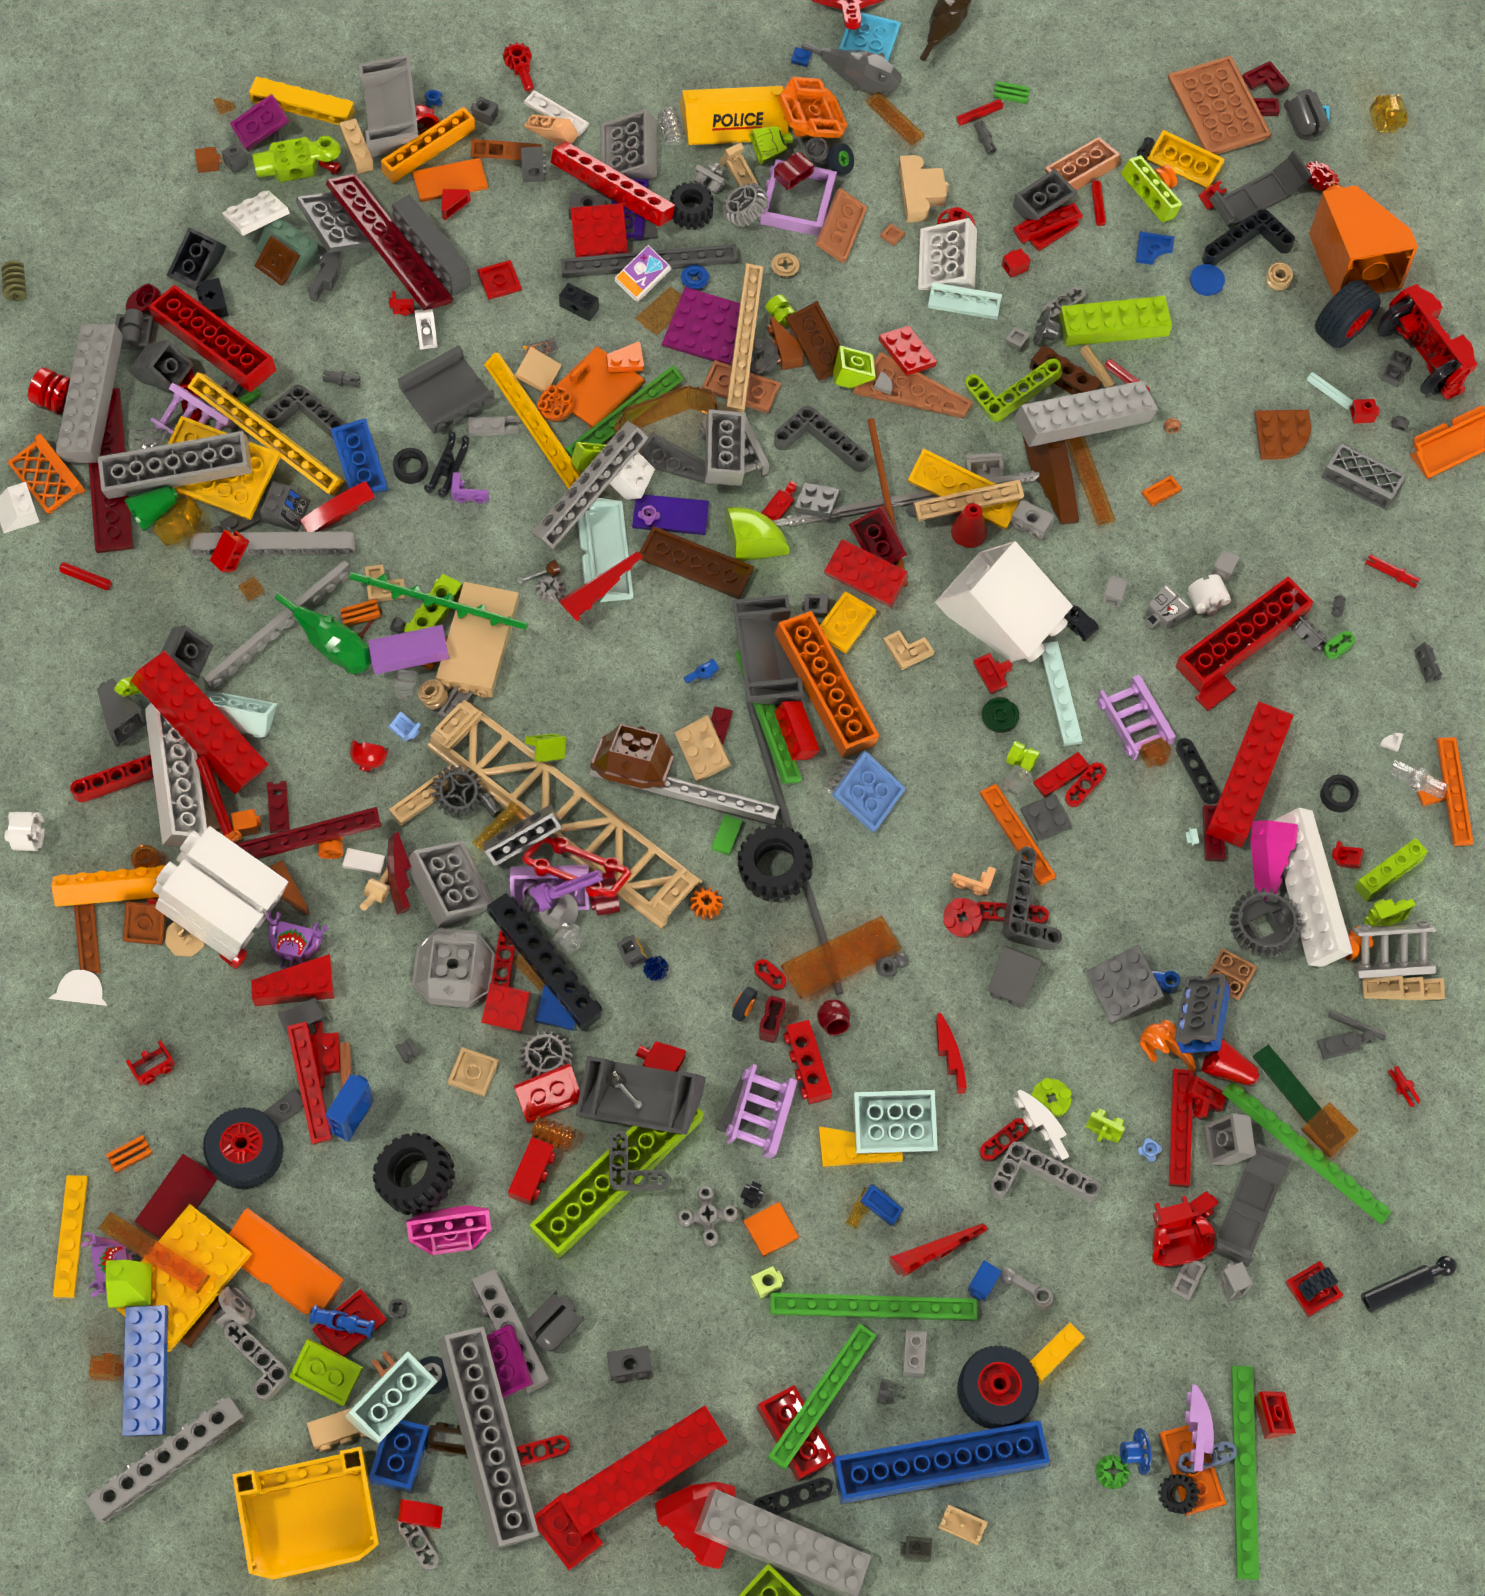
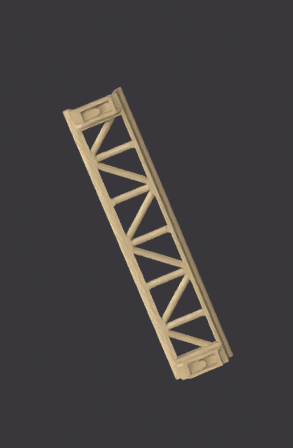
M466 700L459 703L430 735V743L427 745V748L449 765H454L456 770L459 765H462L463 772L467 767L470 768L468 774L470 775L475 772L476 775L473 779L480 778V781L476 783L477 786L482 785L483 788L481 790L492 794L494 800L521 821L533 815L534 812L517 799L541 773V809L549 805L550 774H552L574 791L573 796L556 813L560 820L580 798H583L606 816L604 818L561 824L562 829L549 836L553 838L565 837L560 832L608 825L585 851L594 853L615 830V858L620 861V865H623V830L648 848L645 855L630 870L631 876L618 892V896L660 929L666 925L669 915L695 886L699 888L703 884V881L550 763L547 761H534L535 752L472 703ZM481 720L502 737L476 765L477 724ZM468 733L469 762L453 750ZM508 742L533 760L483 769ZM534 769L513 793H508L488 777ZM566 838L568 840V844L578 847L568 838ZM565 851L564 854L578 865H589V873L598 869L602 873H606L604 866ZM655 854L676 870L673 876L630 883ZM617 872L615 874L616 882L622 876V873ZM664 885L650 901L635 891L637 889Z

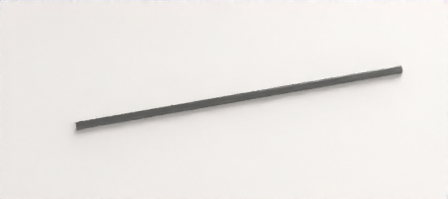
M746 702L774 796L779 806L784 828L786 829L787 826L792 827L753 703ZM807 879L808 885L805 887L804 893L836 995L843 994L842 985L810 882Z

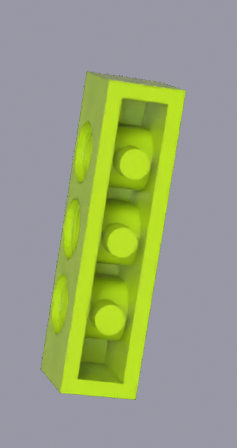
M1141 155L1129 159L1121 172L1126 182L1129 183L1162 223L1175 218L1183 205L1182 202Z
M442 574L439 579L435 580L433 589L427 594L438 597L451 593L453 601L456 602L461 594L462 583ZM423 602L422 606L415 610L412 621L406 624L404 633L441 625L451 608L434 603L425 607Z
M1414 838L1360 878L1354 889L1368 902L1422 862L1428 854L1427 849L1417 838Z

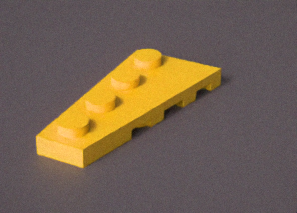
M819 1126L822 1167L903 1162L902 1152L856 1153L855 1132Z

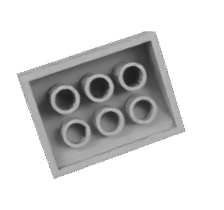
M647 109L601 124V162L630 179H651L657 177L656 119Z
M463 841L414 850L408 858L411 865L409 872L437 928L453 925L486 910L487 905L493 902Z

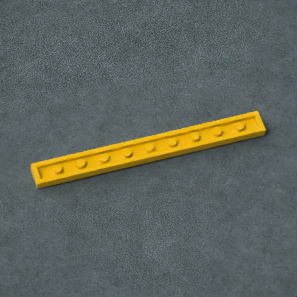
M494 352L484 366L569 489L579 478L581 472L572 464L570 456L501 355Z

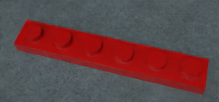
M305 1021L287 1026L311 1144L332 1140V1133L325 1116L327 1110L308 1022Z
M1174 1068L1172 1071L1168 1186L1186 1188L1190 1186L1193 1098L1187 1095V1091L1194 1070Z

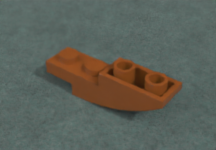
M472 139L471 157L521 160V148L542 147V144Z

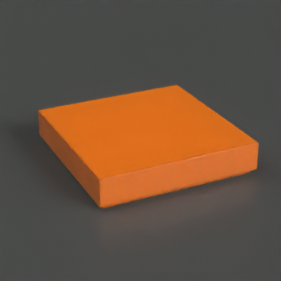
M780 1202L743 1220L762 1257L799 1238Z

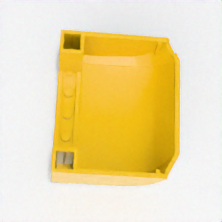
M362 1447L340 1451L339 1455L261 1472L251 1470L232 1475L249 1574L272 1580L359 1561L379 1545L375 1508L365 1452Z

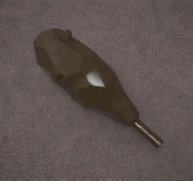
M972 0L937 1L929 20L928 44L920 56L922 61H926L933 47L939 45L945 38L958 30L967 17Z

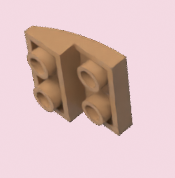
M1222 948L1206 978L1209 975L1224 974L1231 989L1230 996L1239 1001L1257 966Z

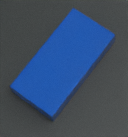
M873 1184L869 1185L860 1200L862 1204L890 1226L895 1224L903 1211L901 1206Z

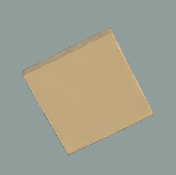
M530 347L515 377L543 393L552 384L562 364Z
M461 1047L447 1084L485 1097L499 1059Z

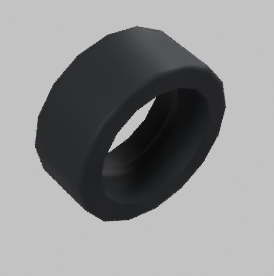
M405 448L397 452L393 459V469L398 480L403 483L414 484L426 477L428 462L426 455L421 450ZM414 458L421 462V468L413 473H405L400 470V463L405 459Z
M1341 774L1332 775L1326 779L1322 786L1320 798L1327 809L1341 813L1353 807L1358 798L1359 790L1357 784L1350 777ZM1339 784L1346 787L1350 792L1349 800L1343 803L1333 800L1328 793L1330 786Z

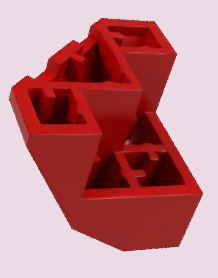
M720 1482L695 1484L658 1500L655 1503L657 1522L663 1528L667 1526L675 1534L673 1538L684 1549L688 1548L695 1555L694 1559L700 1565L719 1569L728 1547L694 1532L709 1491L717 1489L736 1497L735 1486Z

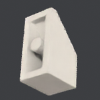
M432 308L414 310L420 350L437 348Z

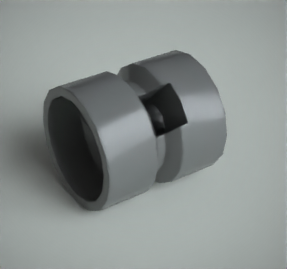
M820 137L811 138L805 146L807 156L814 166L819 168L829 165V147L826 141Z

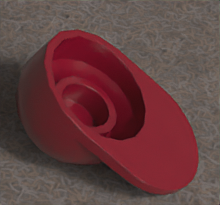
M150 283L144 284L129 296L126 302V310L150 311L148 306L161 296V292Z

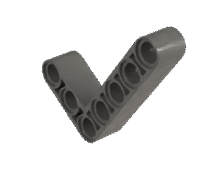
M299 384L292 386L263 412L264 419L275 428H278L300 410L332 439L333 436L330 429L347 424L307 388Z
M811 406L802 407L775 431L774 446L778 450H786L805 432H809L854 471L863 472L867 468L869 457L867 452Z
M1026 846L1013 858L1002 933L1008 940L1050 950L1061 942V932L1054 927L1027 920L1036 852L1033 848ZM1014 908L1019 911V914L1014 911ZM1011 926L1015 927L1017 932L1013 931ZM1029 931L1033 932L1035 937H1033ZM1048 936L1053 939V942L1048 939Z

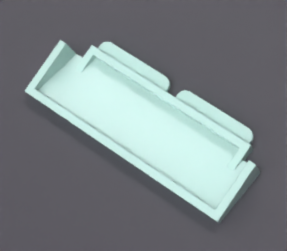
M597 498L589 507V511H586L577 521L580 547L586 551V554L582 556L584 584L629 557L622 501ZM626 571L620 576V580L599 599L600 602L633 599L631 571Z

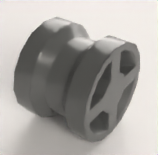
M407 1038L405 1043L395 1046L405 1063L409 1061L410 1057L419 1055L417 1048L410 1038Z

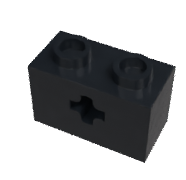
M219 278L198 282L199 290L196 291L199 301L203 300L202 305L219 318L229 316Z
M567 283L559 294V306L590 322L599 310V298Z

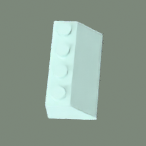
M205 689L202 691L240 734L248 733L254 737L261 738L270 732L278 703Z
M406 1352L344 1417L359 1432L380 1443L438 1381L409 1352Z

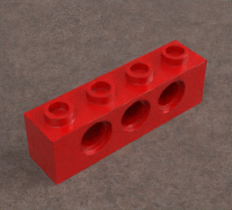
M805 1020L787 1025L786 1033H783L785 1044H789L791 1048L789 1056L791 1062H795L797 1067L795 1069V1076L797 1081L802 1083L803 1088H800L803 1100L807 1099L809 1105L831 1099L832 1090L810 1021ZM801 1041L804 1042L806 1046L801 1048L798 1047L796 1043ZM809 1060L812 1064L805 1066L802 1064V1061ZM809 1078H815L818 1082L816 1084H810L807 1080Z

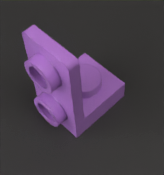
M453 473L452 500L460 503L466 501H474L479 504L489 502L488 490L464 489L465 481L461 480V473Z

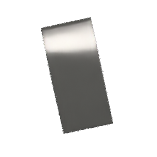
M1394 350L1381 380L1398 387L1411 356Z

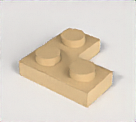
M384 566L365 567V574L367 577L371 576L377 579L384 574ZM404 578L387 580L388 583L405 587ZM372 585L367 586L369 601L374 599L377 602L396 600L392 599L391 591ZM402 594L397 599H404L406 595Z
M899 630L883 638V643L901 670L934 655V650L925 637L908 644Z

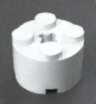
M1209 575L1210 579L1206 580L1200 578L1188 587L1189 593L1187 592L1197 614L1207 613L1208 616L1216 614L1219 608L1231 602L1230 595L1219 575Z
M10 812L8 815V830L5 831V841L10 843L11 849L14 851H39L37 848L42 847L45 829L41 828V822L44 823L42 814L40 812Z

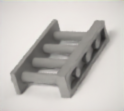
M745 416V441L747 446L744 456L753 455L754 461L744 466V473L756 469L757 471L760 470L762 475L768 474L769 462ZM701 420V428H699L702 439H706L705 420Z
M1418 921L1417 924L1377 927L1359 925V928H1353V932L1358 937L1361 936V963L1359 966H1353V973L1356 977L1373 978L1436 973V966L1427 959V932H1436V928L1428 921ZM1408 933H1419V959L1417 962L1408 961ZM1390 934H1400V960L1398 963L1389 962ZM1381 935V962L1371 965L1369 963V936Z

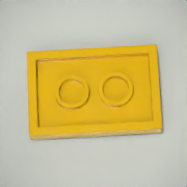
M845 591L823 620L820 627L829 644L846 654L876 614V609Z

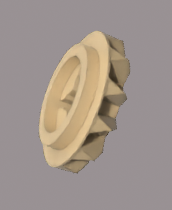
M780 253L773 258L771 268L774 274H778L779 278L784 276L787 279L789 276L794 277L795 273L798 272L799 261L790 253ZM784 261L788 266L787 270H785L783 267Z

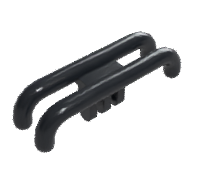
M454 431L449 432L447 445L429 484L424 486L426 493H431L435 489L440 476L443 475L447 479L443 488L438 490V495L441 498L446 497L452 486L453 473L458 472L468 450V435H463L461 448L454 461L451 451L455 444L456 433Z

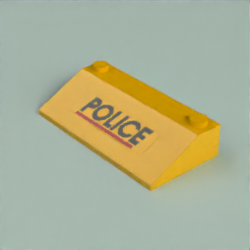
M783 86L682 90L680 108L688 145L751 142L749 134L752 129L778 126L781 129L782 135L789 133L788 123L784 120L785 115L778 101V97L783 91Z

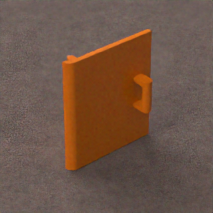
M597 346L556 385L569 390L574 398L572 414L588 424L590 429L620 407L645 383V380L636 372H608L606 354L608 353Z

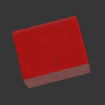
M1261 1391L1254 1397L1264 1439L1296 1433L1285 1392Z

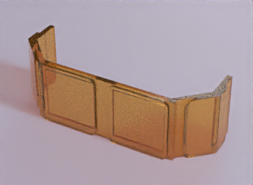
M691 385L677 388L655 399H648L625 408L622 411V416H619L614 426L615 435L627 421L641 428L689 409L708 414L709 409L717 410L716 398L709 389L695 388Z

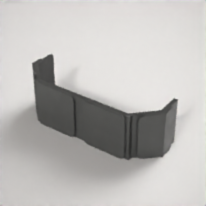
M1293 150L1288 158L1272 171L1223 197L1217 190L1210 198V201L1226 225H1236L1259 209H1266L1292 195L1309 181L1311 173L1296 151Z
M1260 1144L1255 1146L1256 1155L1250 1157L1213 1251L1236 1263L1243 1262L1245 1267H1249L1253 1260L1251 1257L1270 1206L1282 1177L1292 1161V1158Z

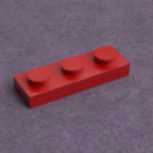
M1077 752L1036 779L1033 784L1045 798L1086 771L1090 765Z

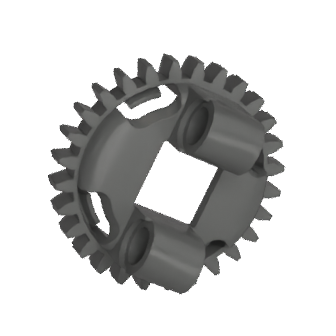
M1256 888L1253 894L1251 891H1248L1246 896L1242 895L1240 900L1236 901V906L1231 910L1234 913H1231L1229 917L1233 920L1230 921L1229 925L1235 926L1231 929V933H1233L1234 939H1236L1242 950L1245 949L1247 951L1251 948L1252 955L1258 951L1259 957L1266 953L1267 958H1269L1271 953L1275 957L1278 956L1279 952L1284 955L1286 949L1290 951L1292 945H1296V939L1300 938L1299 933L1302 931V927L1299 925L1302 924L1303 920L1298 919L1301 913H1295L1298 906H1291L1293 900H1286L1287 894L1281 897L1280 891L1274 894L1272 888L1269 893L1265 891V888H1262L1261 893H1259ZM1264 897H1267V901H1271L1274 903H1277V901H1279L1281 903L1279 906L1274 907L1272 905L1265 904L1263 902ZM1268 914L1266 920L1274 933L1260 938L1250 921ZM1288 927H1290V932L1288 934V937L1286 938Z

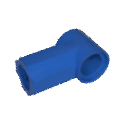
M1152 971L1162 991L1168 994L1177 991L1180 983L1178 973L1174 971H1167L1165 973ZM1167 980H1171V981H1173L1175 984H1174V985H1169V984L1166 983V981H1167Z

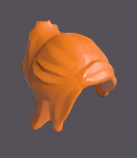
M1163 1020L1160 1024H1151L1140 1035V1046L1152 1062H1156L1158 1059L1154 1052L1155 1049H1159L1163 1053L1171 1051L1183 1060L1188 1070L1196 1071V1064L1191 1052L1181 1053L1174 1038L1176 1026L1171 1021Z

